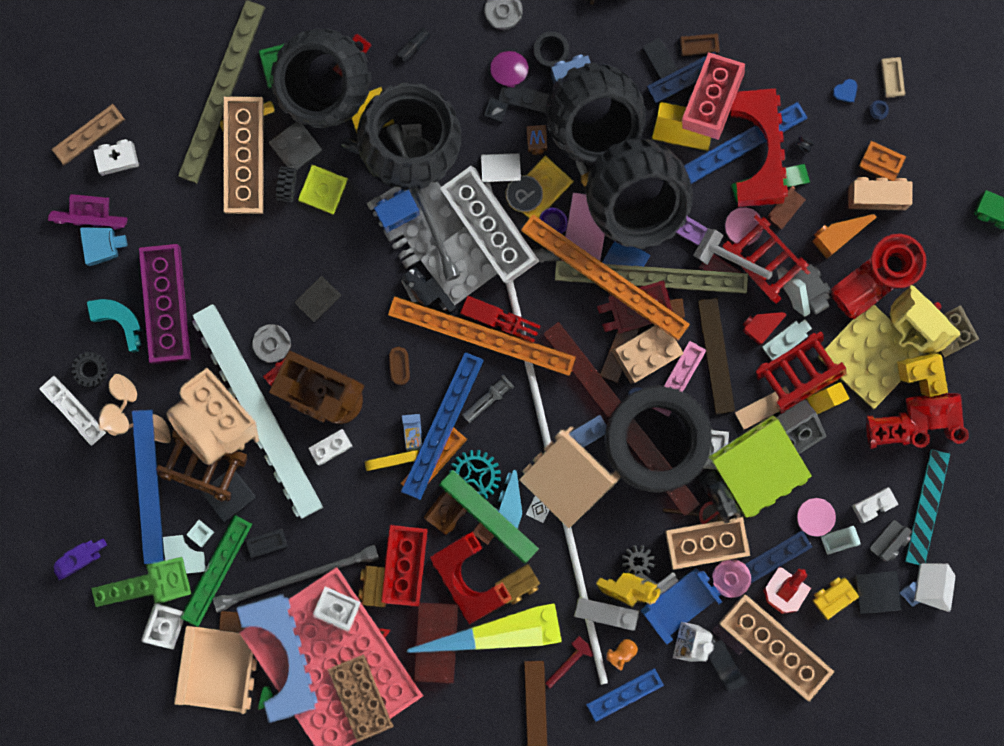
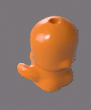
M630 639L623 640L616 651L608 650L606 659L619 670H622L624 663L629 662L637 654V645Z

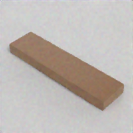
M112 104L52 150L62 164L66 165L125 119Z

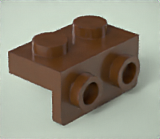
M444 490L423 518L447 535L448 532L455 528L456 522L466 514L467 510Z

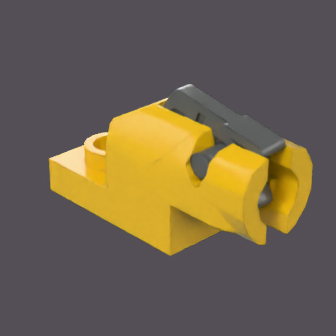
M623 573L617 582L611 579L606 581L600 578L596 583L604 594L632 607L637 600L652 604L660 595L658 585L642 573L637 575Z

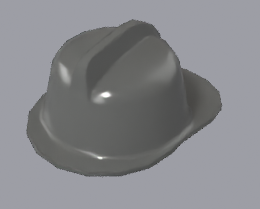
M410 136L403 142L408 158L422 157L432 152L436 147L432 142L417 136Z

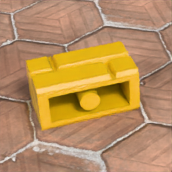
M837 577L829 583L831 587L827 590L822 588L814 594L816 598L812 601L825 619L831 618L859 597L846 578L840 579Z

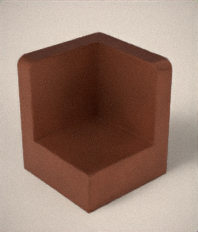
M481 523L473 531L474 535L486 544H489L494 537Z

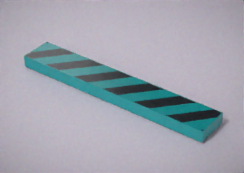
M930 450L905 562L916 565L926 563L950 458L949 453Z

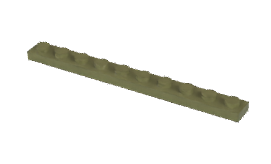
M246 0L180 170L179 177L198 183L220 126V121H222L224 116V97H231L263 15L264 6Z
M556 261L555 281L594 283L565 261ZM605 264L635 286L642 287L664 280L666 288L747 293L748 274Z

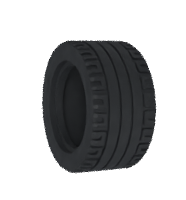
M650 386L637 390L620 402L608 420L604 441L608 461L612 468L621 475V479L637 489L648 492H666L682 487L701 472L710 456L712 429L710 421L707 419L708 416L695 399L679 389L666 386ZM663 408L670 410L680 417L687 428L689 435L687 453L680 464L669 471L656 472L645 469L629 453L626 443L628 426L633 417L645 409Z

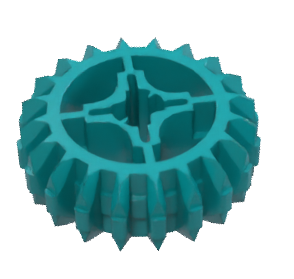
M470 450L469 457L463 452L462 456L464 459L461 460L459 457H456L459 464L452 463V466L456 468L455 472L459 475L461 467L466 464L469 470V474L463 478L466 481L472 475L470 474L472 472L470 467L476 473L484 471L478 480L480 485H478L475 479H469L466 482L475 483L479 489L478 493L483 495L485 499H488L486 492L489 491L493 495L494 492L491 490V487L493 486L496 489L499 487L497 484H494V481H501V478L495 477V474L501 473L500 470L494 471L498 463L492 465L491 462L494 460V457H490L487 460V452L484 453L483 457L480 456V450H477V456H473V450ZM471 460H480L487 464V467L476 469ZM491 471V481L484 488L481 478Z

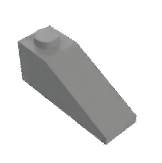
M578 597L574 617L635 630L639 611Z

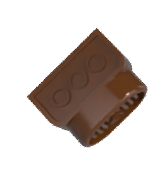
M289 350L269 393L290 402V407L321 422L328 420L335 424H344L350 422L359 414L363 404L362 391L364 385Z

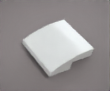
M519 154L481 155L482 182L521 180Z

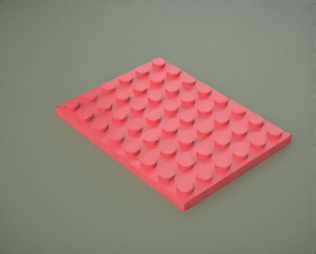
M336 567L289 599L291 609H287L289 617H294L296 628H293L295 636L299 635L302 645L298 647L300 655H305L307 665L304 666L305 673H310L313 683L309 685L311 692L315 691L318 703H315V709L295 714V717L315 746H351L357 742L328 672V669L364 654L390 718L423 697L361 603L349 632L313 616V612L325 587L359 601ZM248 626L240 632V635L280 692L289 674V659L286 649L272 632L262 627Z

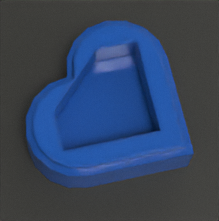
M848 79L843 85H837L833 90L834 97L841 101L853 103L857 91V83L852 79Z

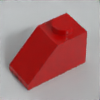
M781 312L757 314L754 318L750 316L743 324L745 326L743 332L758 345H761L784 319L786 314Z

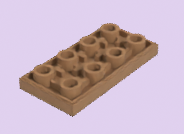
M364 654L328 669L357 742L393 727Z

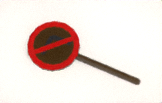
M711 502L704 504L700 512L663 509V512L697 515L702 524L722 521Z

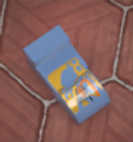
M420 414L403 415L407 451L420 450L422 447Z

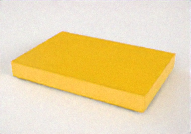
M546 155L527 175L539 182L543 194L541 202L531 211L521 212L529 219L532 215L539 218L540 214L549 208L573 183V180Z

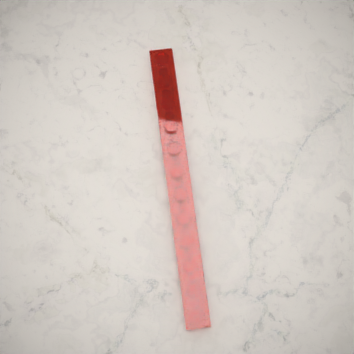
M559 322L543 333L555 350L576 357L572 372L606 416L610 418L612 412L621 401ZM633 418L627 429V443L648 470L656 472L671 470L672 467ZM686 485L666 491L684 516L700 505Z

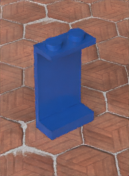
M696 568L659 595L654 603L648 604L641 609V612L666 644L673 640L670 635L680 628L681 622L687 623L714 601L718 604L722 602L718 597L721 595L714 585L712 587L709 585L708 581L710 579L704 571L700 572Z

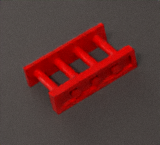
M755 215L754 218L759 224L737 244L734 243L732 245L727 241L723 247L727 251L754 264L776 242L784 249L764 269L772 272L788 256L797 264L775 284L769 285L765 281L767 278L742 267L771 300L777 304L782 299L778 295L780 289L801 270L808 275L810 273L807 269L809 265L802 257L798 259L769 228L771 224L764 216L760 219ZM765 229L772 237L750 257L744 258L740 254L743 251L742 249Z
M822 332L811 334L803 343L770 363H763L757 368V379L760 380L765 377L779 397L776 403L781 414L847 374L843 362L834 364L821 345V342L824 341ZM813 347L828 367L827 371L823 374L817 373L804 354ZM798 357L811 376V381L806 384L800 382L788 362ZM782 367L795 387V391L790 394L783 391L772 374L773 371Z

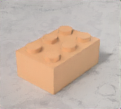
M858 177L857 180H854L849 185L848 209L906 210L912 205V182L907 181L906 178H897L895 181H888V178H876V181H869L867 177Z
M656 325L612 350L631 384L684 354L676 339Z

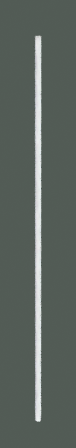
M490 181L485 182L489 189L492 191ZM511 281L506 283L512 312L522 317L514 283ZM520 331L521 334L526 335L524 331ZM524 361L544 447H546L551 442L533 363ZM562 522L580 598L588 599L572 528H568ZM585 619L600 684H605L608 681L594 621Z

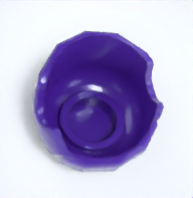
M547 208L539 217V219L561 234L566 230L568 224L567 216L561 209Z

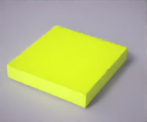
M312 165L298 201L334 214L348 178Z

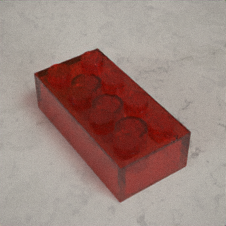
M419 603L417 646L457 633L458 604ZM456 650L416 652L414 681L454 683Z

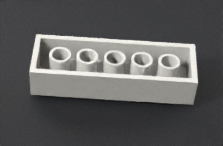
M468 167L440 188L505 283H510L539 262L485 182H482V177L476 168Z

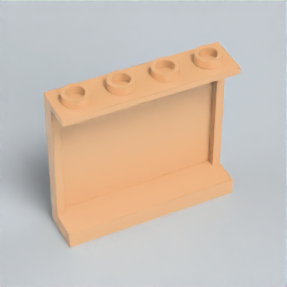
M572 427L566 432L562 430L555 437L557 441L555 443L551 441L544 448L546 453L543 455L540 452L533 460L535 464L533 466L529 464L522 471L524 475L520 479L568 528L621 477L617 471L610 475L568 434L573 429Z
M186 626L175 704L201 706L246 713L247 709L250 710L252 698L248 697L249 690H253L254 679L251 676L252 670L256 671L257 659H254L253 652L240 633Z

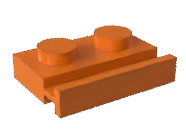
M871 141L859 167L882 178H888L889 181H895L906 156Z

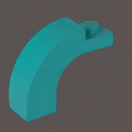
M106 299L87 302L92 322L103 320L118 321L124 328L129 351L132 353L140 351L141 340L139 334L136 335V332L143 331L140 321L130 309L118 302Z

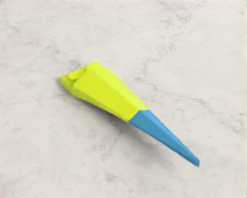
M555 604L533 607L408 649L407 651L427 652L541 646L561 642Z

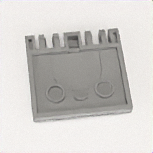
M431 182L428 187L421 190L441 240L444 242L465 225L441 191L440 184L438 182ZM395 186L367 203L370 210H374L377 202L385 198L387 200L393 198V194L401 190V188ZM410 188L409 192L419 208L420 216L386 233L385 229L383 230L390 242L404 235L405 238L392 245L394 249L400 248L407 242L411 248L399 254V258L403 259L414 252V255L402 262L406 269L420 262L423 256L437 247L413 188Z

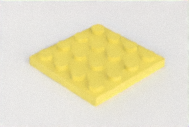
M875 305L871 306L856 319H853L825 348L834 364L843 362L846 367L847 374L840 379L872 409H875L901 381L897 361L926 354L925 352L921 353L911 344L905 347L900 346L899 341L902 339V335L894 327L893 322Z

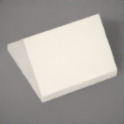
M920 564L914 600L947 612L951 611L955 574L948 564Z
M325 587L313 612V616L349 632L361 602Z
M155 603L141 641L174 649L184 621L180 618L183 611Z

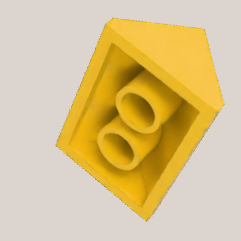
M660 102L652 139L708 151L711 137L682 128V118L687 107Z

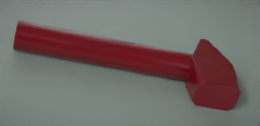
M580 636L572 643L577 650L546 681L545 684L550 689L583 654L593 656L589 645Z

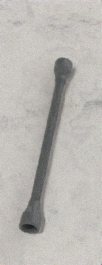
M399 124L387 127L385 129L387 136L398 150L400 157L408 159L403 143V133ZM418 187L413 188L441 256L446 281L455 280L460 277L459 270L447 254L422 190L418 189Z
M376 546L366 547L361 552L354 554L353 557L351 556V558L348 557L344 560L330 563V565L327 564L323 567L311 569V571L302 572L292 577L290 576V578L287 577L283 580H278V582L269 583L238 595L214 597L215 609L217 612L227 610L233 604L238 603L239 600L242 601L246 598H251V596L260 595L272 591V589L275 590L279 587L293 584V582L305 580V578L308 579L312 578V576L324 574L336 567L342 568L352 563L378 560L379 555Z

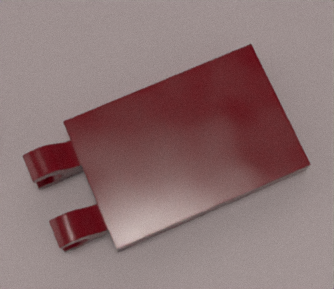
M664 280L639 287L640 290L673 312ZM614 296L608 297L609 303L597 306L599 314L613 311L615 321L603 324L605 332L618 328L620 334L653 324Z

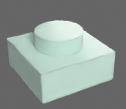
M198 520L187 536L200 547H203L214 534V531Z

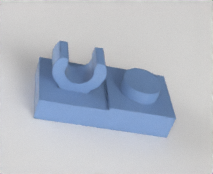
M601 415L572 431L569 435L583 448L605 435L607 425Z

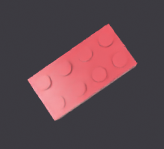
M708 52L682 118L683 129L719 140L744 76V63Z

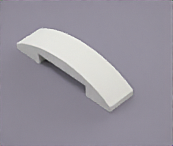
M55 376L39 388L78 429V432L91 446L106 433L104 430H99V423Z

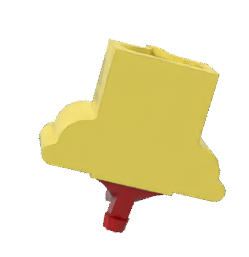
M913 285L894 301L890 309L891 321L902 335L899 344L902 347L911 344L921 353H938L960 336V332L940 312L941 303L932 304Z

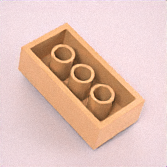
M743 517L736 520L729 519L730 523L718 521L665 531L671 568L678 569L750 556Z

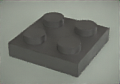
M295 122L269 142L285 165L290 168H296V170L323 151L304 125L299 122Z

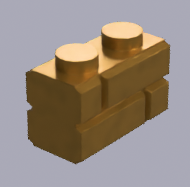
M529 564L495 583V585L503 582L512 597L506 603L511 602L512 605L522 600L521 595L527 592L530 595L537 591V586L540 584Z
M366 566L365 570L362 569L361 581H364V587L359 590V600H362V605L386 607V603H381L384 567Z

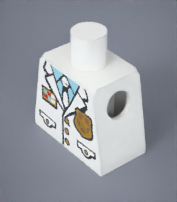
M681 622L673 658L686 661H706L708 654L713 650V644L711 643L712 634L698 625Z

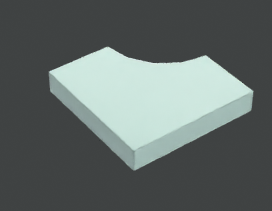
M783 267L778 269V278L781 279L788 270ZM794 276L783 288L789 295L793 308L805 317L810 314L806 285Z
M183 535L163 537L165 560L183 556L186 573L205 571L204 552H197L191 549L185 543Z

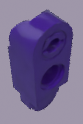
M101 539L93 544L91 540L65 553V556L57 560L54 565V573L57 578L62 580L100 558L99 551L108 546L106 541Z

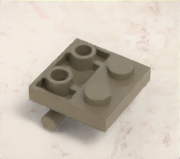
M961 305L943 314L960 332V336L945 349L941 350L944 357L979 340Z

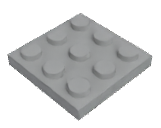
M466 226L443 242L448 256H450L451 261L459 270L460 277L452 281H446L443 274L441 256L437 247L420 259L454 305L497 274V271Z

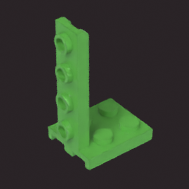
M183 556L148 564L149 575L92 588L95 606L98 607L154 594L155 603L190 595L191 591Z

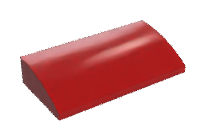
M389 525L381 603L419 606L428 529Z

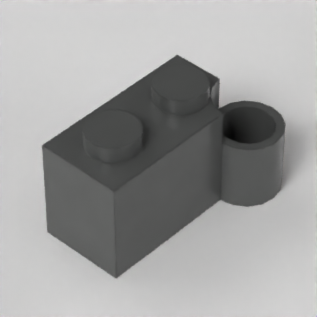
M810 264L807 267L810 271L808 275L801 270L795 276L805 283L809 308L816 315L829 307L827 299L830 298L829 293H831L828 284L826 282L823 284L820 279L821 273L818 268Z

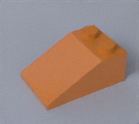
M874 214L834 223L829 227L824 225L814 234L816 238L812 242L828 258L873 221L876 216Z

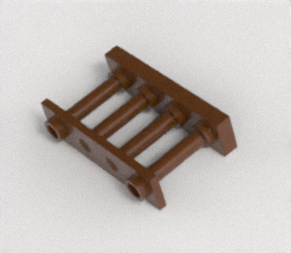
M174 429L172 438L176 444L166 467L160 465L157 467L160 477L167 481L172 479L214 495V498L219 501H230L231 492H228L227 489L236 468L245 466L247 454L239 451L225 453L215 462L208 465L202 481L191 478L199 459L194 452L184 474L173 471L182 448L187 445ZM224 459L229 461V467L220 488L210 485L209 482L218 461Z

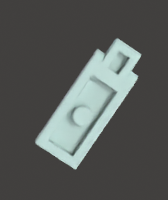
M806 320L800 324L796 321L764 345L762 349L773 361L807 338L808 335L806 333L812 328Z

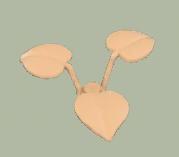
M114 374L110 379L109 390L116 399L123 400V404L120 409L112 404L106 405L99 419V430H106L113 436L123 434L133 427V423L129 424L128 419L121 412L125 408L127 401L134 402L137 398V391L133 383L119 374ZM153 414L155 441L170 443L171 436L168 425L161 417Z

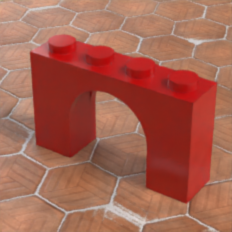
M473 532L430 557L434 567L440 573L444 584L450 590L454 601L459 605L464 618L467 619L469 624L512 599L503 582L488 591L476 592L470 589L463 581L461 567L464 560L482 549Z

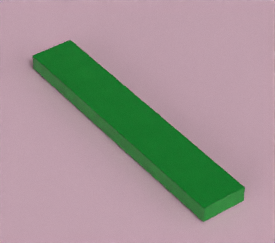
M454 470L440 483V486L524 564L539 549Z
M236 515L233 516L180 616L182 620L197 627L199 626L252 523Z

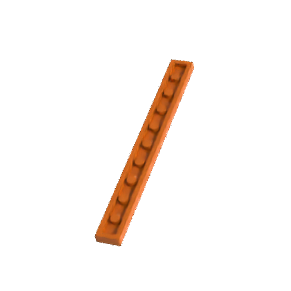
M532 215L522 228V232L677 341L690 324L535 215Z
M398 297L393 298L388 314L389 316L569 376L576 359L575 356Z

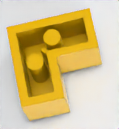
M929 353L897 361L900 380L908 383L919 380L921 394L932 397L948 393L942 355Z

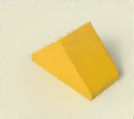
M841 382L807 398L809 405L817 414L849 400Z

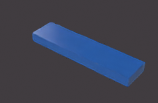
M655 668L586 705L596 722L664 685Z

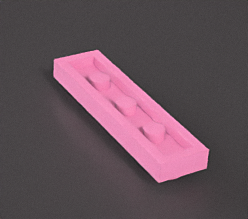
M689 341L683 351L684 354L679 358L664 386L684 391L706 350ZM653 408L667 417L671 413L667 409Z

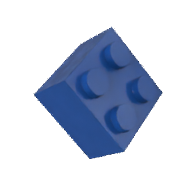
M399 190L393 194V198L389 200L385 198L376 203L377 206L374 209L386 233L420 216L419 208L409 190Z

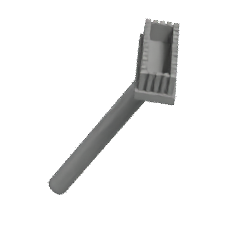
M708 228L707 233H705L706 235H704L699 244L700 246H698L699 248H697L693 255L708 265L711 257L716 253L767 279H770L772 276V272L719 247L718 245L723 235L715 229Z

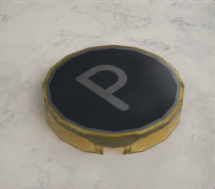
M521 175V180L510 181L506 189V200L509 206L519 213H530L536 210L541 205L544 196L543 187L540 182L529 175Z

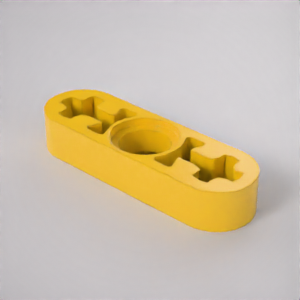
M419 450L365 461L366 471L414 462L419 454Z

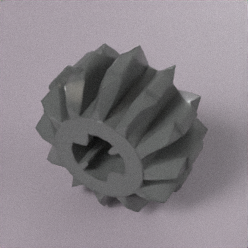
M636 545L633 546L634 553L626 549L630 556H622V559L628 560V562L622 563V566L629 565L625 572L630 573L633 570L632 575H636L637 571L643 574L642 570L649 574L650 570L646 567H654V564L648 563V560L654 559V556L647 557L651 551L648 549L643 553L644 546L642 545L639 552ZM634 557H642L643 561L641 562H643V564L641 566H634Z

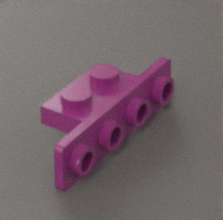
M72 194L70 195L69 212L52 211L48 216V220L54 221V223L63 224L70 222L77 226L91 224L93 227L111 226L112 229H121L127 223V218L109 216V198Z

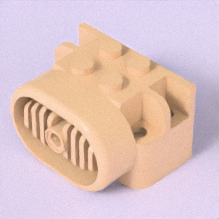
M208 368L181 388L182 400L167 412L168 419L176 432L206 464H212L225 453H232L237 449L243 450L245 448L244 444L250 439H253L256 443L259 441L256 422Z

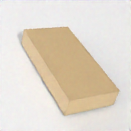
M901 57L882 59L881 67L885 98L904 96Z

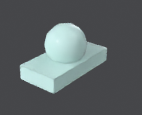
M854 526L821 536L827 555L861 544Z

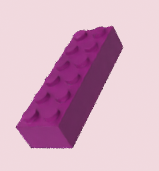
M178 244L139 248L149 362L160 364L191 360L181 247Z

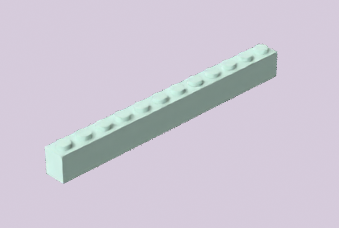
M212 304L193 315L195 320L192 323L197 331L201 330L204 336L201 339L205 347H210L213 352L210 356L215 365L219 364L222 370L219 373L224 382L228 380L231 386L228 388L230 394L234 398L237 397L240 405L256 422L259 436L257 444L260 449H265L267 455L264 457L269 466H274L276 470L274 476L278 483H283L285 487L283 492L288 500L291 499L294 503L292 509L295 515L305 518L322 509L323 506L218 310Z

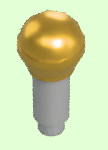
M576 161V166L581 174V183L586 186L589 172L583 161Z

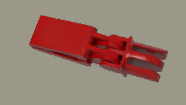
M467 296L460 313L491 327L497 328L499 326L502 328V331L534 343L535 339L521 334L520 331L537 336L538 332L524 327L523 324L525 323L537 329L541 327V325L509 312L505 314L500 308Z

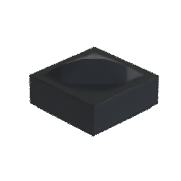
M490 97L484 116L502 123L508 104Z

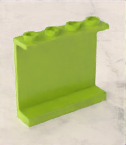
M774 416L766 419L709 456L711 463L716 466L740 506L741 513L747 518L757 515L760 509L774 504L777 498L788 495L792 491L791 489L805 484L808 478L812 477L781 423Z

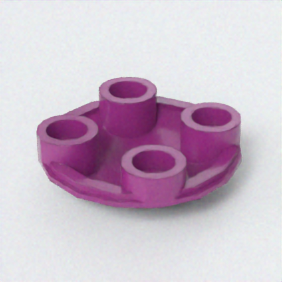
M507 51L500 53L491 63V75L498 83L507 87L514 88L528 74L526 60L516 52Z

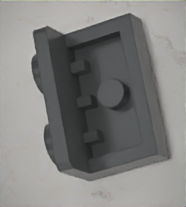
M893 520L872 544L870 550L883 561H888L889 559L892 561L899 552L897 550L901 545L905 546L910 541L911 537L909 535L912 531Z

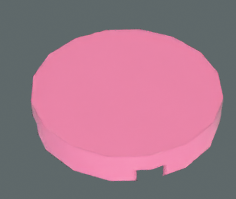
M747 207L737 208L732 211L725 222V233L729 240L737 244L759 224L754 216L757 215L761 219L760 215ZM762 231L747 245L756 242L757 239L761 236Z
M808 499L798 509V525L808 535L816 537L825 535L835 525V510L824 499Z
M728 559L716 566L713 572V584L721 595L728 598L739 597L748 590L751 584V574L744 563L735 559Z

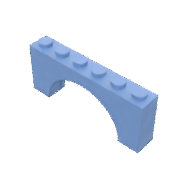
M283 594L238 607L242 627L257 626L272 632L282 642L288 655L289 674L284 687L277 695L264 702L269 721L272 722L315 709V703H318L315 691L311 692L309 685L313 684L310 673H305L304 666L307 665L305 655H300L298 647L302 645L299 635L295 636L293 628H296L294 617H289L287 609H291L288 597L284 598Z

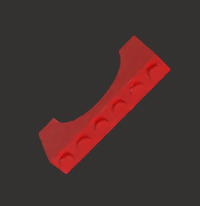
M776 89L737 92L731 107V117L744 118L754 123L762 131L768 145V156L762 169L754 177L737 183L738 207L784 204L785 197H788L787 185L783 184V179L787 177L786 167H782V161L785 160V151L780 148V143L784 141L783 131H779V124H782V115L777 111V107L781 106L780 95H776Z

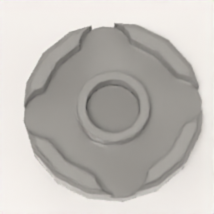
M488 0L485 6L486 19L496 29H511L518 24L522 16L523 9L520 0Z
M265 325L259 328L253 337V350L261 360L269 363L284 359L291 347V340L287 331L278 325Z

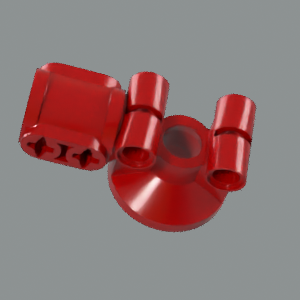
M889 235L875 246L872 256L868 261L830 289L832 291L831 295L839 308L849 318L856 319L894 288H906L917 282L923 275L926 267L925 252L920 243L908 235ZM896 256L901 260L902 268L899 272L889 269L887 265L889 257Z
M944 393L932 397L926 395L910 397L906 399L907 414L903 412L899 413V416L866 417V433L870 449L877 448V445L902 443V445L912 443L916 447H925L929 443L927 429L945 428V436L958 444L964 443L968 439V431L964 428L961 394ZM958 429L959 433L954 437V432ZM920 433V438L915 441V436Z

